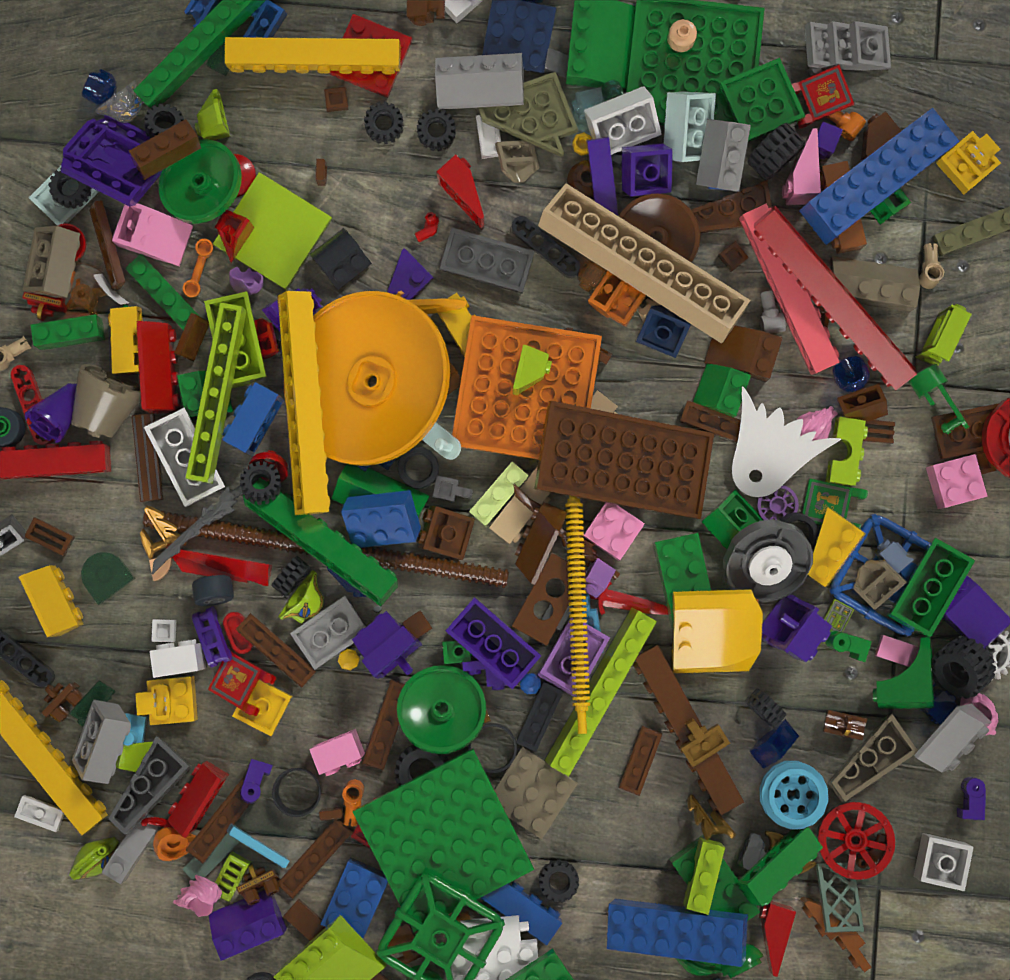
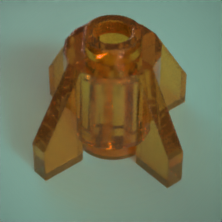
M81 278L76 279V286L72 289L71 298L66 304L67 309L72 310L81 307L88 310L90 315L96 314L98 316L94 307L98 303V297L105 296L107 293L102 288H91L84 284Z

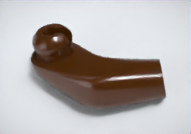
M878 832L875 842L886 844L885 833ZM875 848L867 850L875 864L879 862L885 852ZM858 855L856 865L860 869L869 868L863 857Z

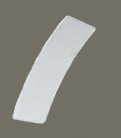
M103 274L93 275L100 287L118 304L129 303L115 290L111 289V285Z

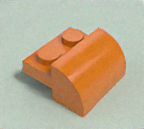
M607 271L588 299V303L606 318L610 317L626 327L646 295Z

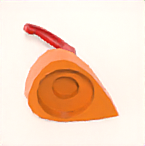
M148 817L141 821L142 826L151 824L163 827V829L157 831L153 840L154 851L160 860L172 861L189 853L186 851V848L196 835L191 834L185 839L165 818Z

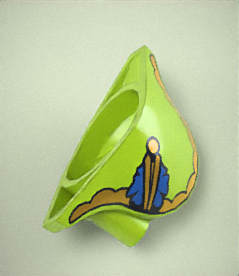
M314 570L310 572L289 598L278 616L280 619L284 620L292 617L301 624L305 618L314 617L320 612L323 606V595L318 588L317 573Z
M110 837L85 844L77 853L69 876L73 880L101 874L117 849L119 841L115 837Z

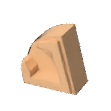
M172 557L152 574L153 581L162 579L168 573L172 566ZM155 559L149 560L151 572L153 568V562Z

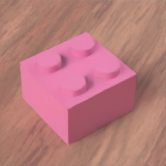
M975 454L926 467L937 509L988 497Z
M605 502L583 537L619 561L645 523L618 505Z
M356 729L316 744L309 749L319 775L325 773L326 776L338 772L341 769L340 766L345 764L349 768L360 763L361 758L365 754Z

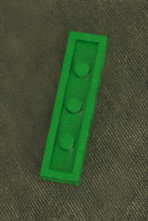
M142 254L125 268L183 331L190 314L198 315Z

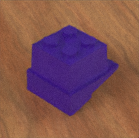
M790 594L779 599L762 622L761 640L771 647L783 650L797 660L807 662L815 657L819 644L828 639L831 634L829 630L832 628V625L817 614L819 608Z
M387 611L376 616L370 625L359 630L352 639L364 657L362 660L363 664L372 676L377 679L383 678L398 665L406 675L410 674L413 669L405 659L423 645Z

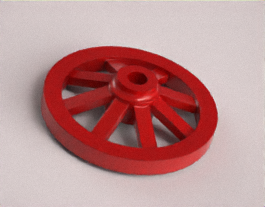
M861 802L840 804L826 814L819 826L818 841L823 847L820 850V854L825 863L834 872L843 877L855 880L874 877L888 866L893 857L895 834L892 825L881 811L869 804ZM858 810L854 829L851 828L845 818L844 812ZM866 812L879 821L861 831ZM836 817L846 831L845 834L828 830L831 822ZM882 828L884 829L886 844L867 840L868 836ZM853 836L858 837L856 844L851 842ZM826 837L843 840L844 843L829 853ZM866 846L885 851L877 864L874 863L865 850ZM849 849L847 869H845L833 859ZM857 852L863 857L869 869L854 871Z

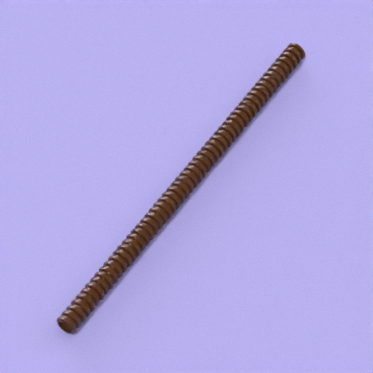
M161 511L164 513V518L162 519L177 526L176 531L180 534L185 532L199 519L196 516L192 518L190 515L185 517L184 514L179 516L178 513L172 515L171 512L165 514V511ZM145 512L143 516L144 528L150 526L151 529H155ZM218 520L211 522L210 525L203 526L199 530L200 534L198 537L204 535L205 538H209L211 536L212 539L218 538L221 541L222 539H225L227 542L231 540L233 543L238 541L239 544L245 542V545L252 543V546L258 544L259 547L264 545L265 548L272 547L275 550L279 548L280 551L286 549V552L292 550L293 553L299 551V554L305 552L306 555H310L284 534L279 533L278 530H275V532L272 529L266 531L265 528L260 530L259 527H246L243 524L239 526L237 523L232 525L231 522L226 524L225 521L219 523ZM373 546L361 548L363 554L367 557H374L382 568L387 566V569L394 567V570H397V568H400L401 571L406 569L407 572L412 570L416 574L417 572H421L422 575L428 573V576L434 574V577L441 575V578L445 576L448 579L453 577L455 580H458L459 578L461 581L468 580L470 583L471 581H475L476 584L482 582V585L488 583V586L492 584L495 587L500 585L502 588L507 586L508 569L502 571L501 568L496 570L494 567H491L490 569L488 566L481 567L479 564L474 566V563L467 565V562L461 564V561L457 563L454 560L449 562L447 559H444L443 561L441 558L434 559L432 556L430 558H427L426 555L420 557V554L414 556L413 553L407 555V552L401 554L400 551H387L385 548L383 550H380L379 547L373 549Z

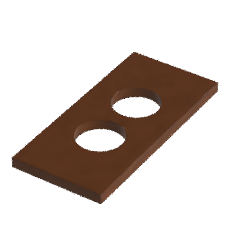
M551 553L536 584L533 586L512 625L513 628L546 646L569 606V602H571L568 597L573 596L568 594V591L573 590L568 589V585H572V583H568V579H572V577H568V573H572V571L567 570L568 567L572 566L567 565L568 561ZM557 578L564 583L565 591L562 596L553 598L547 594L546 583L550 579ZM544 600L552 605L553 613L547 620H540L534 615V606L539 601Z

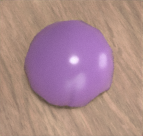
M235 267L229 272L231 288L237 294L246 291L248 295L256 294L263 287V276L258 272L252 271L250 268L246 272H241L238 267Z

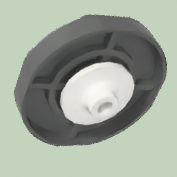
M773 519L759 521L742 529L731 540L723 558L724 573L732 589L752 590L755 598L760 602L776 601L795 592L804 583L813 565V551L804 533L793 524Z

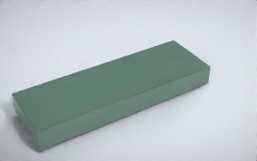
M227 833L203 864L194 857L182 870L193 881H196L195 875L206 877L240 841Z

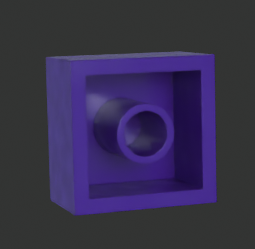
M665 144L622 147V191L629 196L670 193L672 191L673 149Z

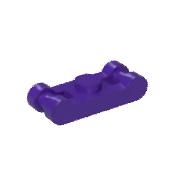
M213 606L207 608L205 612L192 614V620L206 661L211 668L217 666L219 662L232 660L231 651L227 647L217 619V611ZM208 620L210 626L205 627L204 621ZM217 647L219 653L214 654L213 648Z

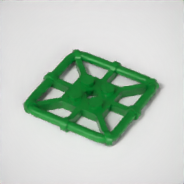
M424 873L415 882L401 907L396 909L395 917L380 940L376 950L377 957H380L386 964L412 980H430L422 975L430 961L445 970L447 980H454L451 965L459 954L473 963L464 980H474L480 969L484 968L487 964L486 959L501 936L505 922L496 912L471 898L468 892L465 891L463 893L439 877ZM431 884L459 900L450 916L436 908ZM425 887L430 912L422 923L409 915L408 911L422 888ZM467 905L492 922L467 927L457 921L456 918L463 906ZM403 920L418 929L411 942L388 947ZM493 930L478 956L463 948L469 935ZM435 934H445L444 938L447 939V941H441L440 944H438L436 942L437 938L435 937ZM413 949L424 956L425 959L419 969L415 971L391 956V954Z

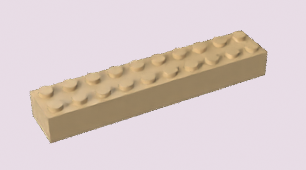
M568 184L561 188L543 210L538 225L540 228L720 343L724 342L751 301Z

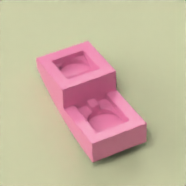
M881 635L875 656L910 667L916 659L920 647Z

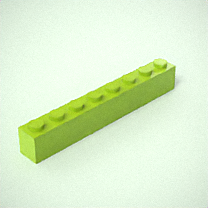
M220 302L186 473V479L208 484H213L247 313L242 306Z
M631 608L588 683L590 688L585 689V691L590 690V694H585L590 696V700H586V702H590L588 711H586L587 734H578L577 711L574 708L545 759L550 767L569 777L657 621Z

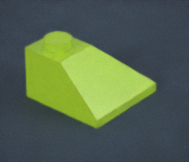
M523 345L513 386V395H518L543 380L545 373L549 374L552 361L548 360L549 354Z

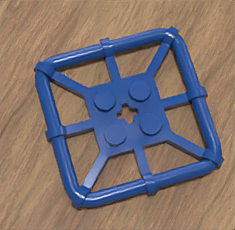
M872 514L861 528L866 535L833 578L831 588L829 589L830 594H833L840 602L863 614L864 618L872 619L897 634L904 635L905 637L911 636L914 630L901 623L898 625L875 612L870 605L867 607L842 593V591L854 588L855 582L840 586L853 560L856 559L863 564L869 560L860 555L858 551L871 528L873 529L877 546L884 542L880 525L905 538L902 547L906 552L912 543L924 550L929 545L928 541L917 536V533L913 530L910 532L883 516ZM911 562L898 573L906 583L916 564ZM905 584L888 600L895 603Z

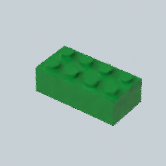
M698 533L653 543L671 628H673L674 622L673 592L711 591Z
M699 838L669 858L687 885L688 881L691 882L694 874V857ZM722 858L710 910L748 914L747 921L759 914L760 911L756 905H752L736 884L738 879Z

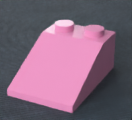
M813 128L806 138L804 147L799 152L785 185L782 186V198H786V205H805L821 193L817 128Z

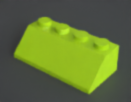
M248 292L204 301L212 339L220 302L242 306L247 311L232 388L246 386L267 377Z

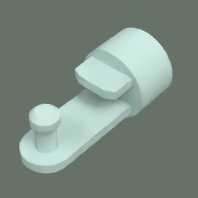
M435 423L428 434L422 439L446 459L453 460L460 454L461 444L459 440L438 423Z

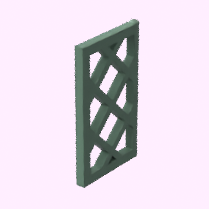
M817 863L816 870L825 933L864 932L857 881L855 879L848 881L843 876L834 872L826 863ZM837 863L841 867L847 868V863ZM822 869H829L833 873L828 882L824 880ZM836 877L846 885L840 894L831 886ZM827 889L837 897L831 906L827 903ZM849 889L853 891V906L843 897ZM840 901L850 909L844 918L834 910ZM831 913L840 921L837 927L830 926L829 915ZM852 913L857 916L858 926H852L847 922Z

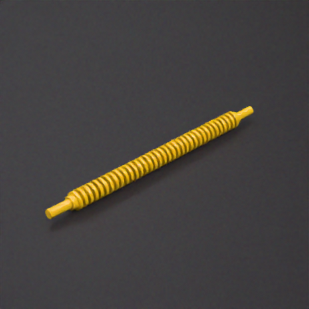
M569 496L565 508L570 509L565 511L568 512L567 514H570L566 515V519L570 520L566 521V525H570L566 527V531L570 532H567L566 536L571 538H567L566 542L571 543L567 544V548H571V550H567V554H571L567 556V560L572 561H568L567 565L572 567H568L567 570L572 571V573H568V577H572V579H568V583H572V585H568V589L573 590L568 591V594L573 596L568 598L573 600V602H569V606H573V608H569V612L574 613L569 614V618H574V620H569V623L574 624V626H570V629L574 630V632H570V635H574L573 638H570V641H575V643L570 644V647H575L570 652L575 653V655H571V659H575V661H571V665H575V667H571V671H576V673H571V677H576V679L571 680L576 682V685H572V688H576V691H572V694H577V697H572V700H577V703H572V706H575V711H577L578 734H587L586 711H588L590 702H586V700H590V696L585 694H590V690L585 691V688H590V685H585V682H589V679H585V676H589V673H585V670H589V667H584V664H589V661H584V659L589 658V656L584 655V653L588 652V649H584V647H588V643L583 641H588V637H583V635H588V631H583V629H587V625H583V623H587V620L583 619L587 617V614L582 613L587 611V608H582L587 603L582 602V600H586V596H582V594H586V590L581 589L586 588V584H581L586 582L585 578H581L585 577V573L581 572L585 571V567H581V565H585V561H580L585 559V555H580L585 553V551L580 549L584 548V544L580 543L584 542V538H580V536H584V532H579L584 530L583 526H579L583 525V520H579L583 519V515L580 514L583 513V509H578L583 507V503H580L578 497Z

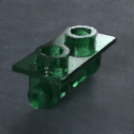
M99 680L69 714L78 719L77 723L84 727L93 700L107 702L112 699L115 690Z

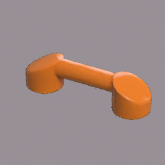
M200 239L195 246L198 258L191 280L183 284V292L189 298H195L201 293L199 281L206 259L213 253V245L208 239Z

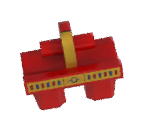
M28 292L23 294V299L27 300L28 305H32L31 312L37 314L39 321H44L47 316L53 317L54 311L67 312L68 307L65 304V298L45 297L44 295Z

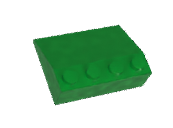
M574 0L566 85L627 90L636 6L617 0Z

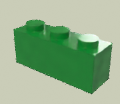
M96 314L31 324L33 346L40 350L105 340L103 319Z

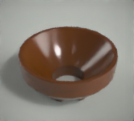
M589 160L578 162L570 169L567 184L590 199H594L592 181L585 183L581 179L583 172H590Z

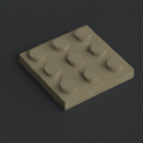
M522 746L513 763L508 767L494 790L508 818L542 840L578 782L550 767L546 761Z

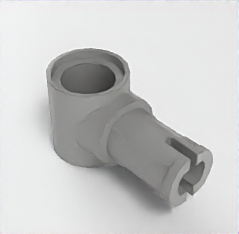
M773 291L762 292L760 297L764 312L760 316L761 331L770 334L785 332V317L783 313H779V309H776Z

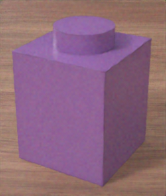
M597 558L586 571L584 577L586 582L581 583L586 584V588L582 589L586 590L587 594L597 598L607 588L616 570Z

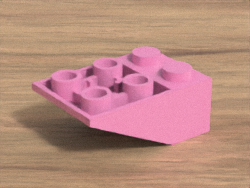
M124 204L112 241L120 248L180 267L193 225L141 204L131 207Z

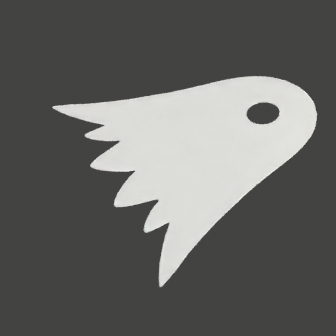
M742 386V415L739 438L732 464L733 480L740 491L749 496L763 497L770 495L783 486L793 474L812 458L841 439L827 438L812 441L816 434L815 431L800 436L803 419H797L784 426V415L780 407L766 418L764 404L761 403L756 411L752 399ZM752 470H759L762 473L761 481L752 482L749 478L750 472Z

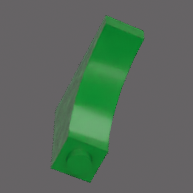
M930 637L921 638L917 657L907 670L894 678L876 681L877 688H873V701L877 702L879 709L934 708L932 645Z

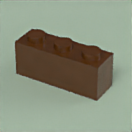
M185 119L129 150L134 165L145 180L201 149L197 134Z

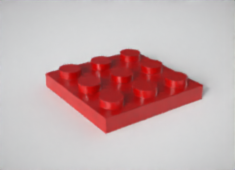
M355 14L352 15L342 38L399 39L401 45L400 69L413 41L412 37ZM330 71L329 75L388 98L399 71H395V74H384L382 71H374L372 74H363L361 71L342 74L339 71Z

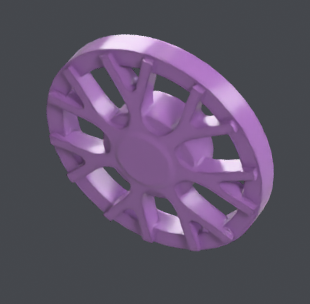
M783 485L780 487L785 489L783 497L777 496L778 490L773 492L774 497L771 499L765 496V499L758 497L757 509L763 520H771L773 518L777 520L776 514L780 513L785 516L787 513L784 511L787 507L794 509L793 513L797 512L799 503L794 491ZM792 495L794 502L787 504L785 498ZM761 501H768L769 507L761 508ZM768 510L773 512L770 519L764 516Z

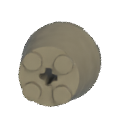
M82 364L77 376L71 424L79 428L84 427L88 429L87 433L94 437L100 438L102 434L112 438L140 402V385L123 375L112 374V372L105 370L101 372L102 368L99 366Z

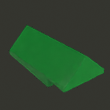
M347 464L338 477L332 500L343 505L348 497L410 490L418 519H420L430 497L370 468L365 472L358 467L359 465Z

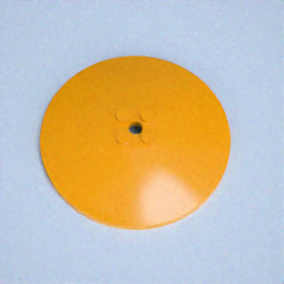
M364 291L349 294L332 301L313 316V320L316 323V330L314 332L315 342L318 346L316 357L317 364L319 365L318 382L321 388L320 406L323 410L322 429L325 433L323 441L324 451L328 458L349 465H376L393 460L415 447L428 434L443 409L450 381V363L445 342L431 318L418 306L398 295L381 291ZM372 376H376V384L373 387H369V379ZM284 383V396H285V403H286L285 383Z

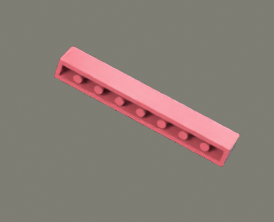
M764 204L743 214L739 220L777 303L784 314L810 374L813 375L839 363V352L835 346L831 345L829 340L830 333L827 327L823 326L820 321L821 313L816 306H813L811 301L812 294L808 289L804 291L796 281L798 278L794 273L789 274L782 265L784 262L779 256L775 258L768 249L769 244L765 240L760 241L754 234V230H756L754 223L772 209L768 208L767 204Z

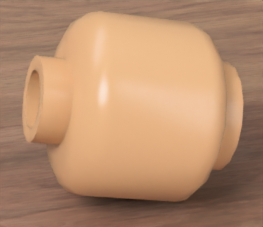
M684 19L673 23L667 38L670 47L677 52H685L691 49L697 37L696 27L692 22Z

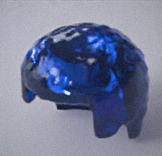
M100 69V72H91L82 90V97L96 105L102 106L109 104L114 99L117 93V82L111 73Z
M860 356L844 358L835 364L832 369L835 383L846 392H855L862 389L870 378L869 369Z

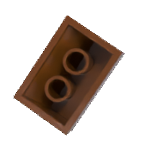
M544 501L540 509L535 508L531 517L534 523L532 527L528 525L523 534V538H526L524 544L519 543L514 554L518 556L515 565L533 585L537 582L568 513Z

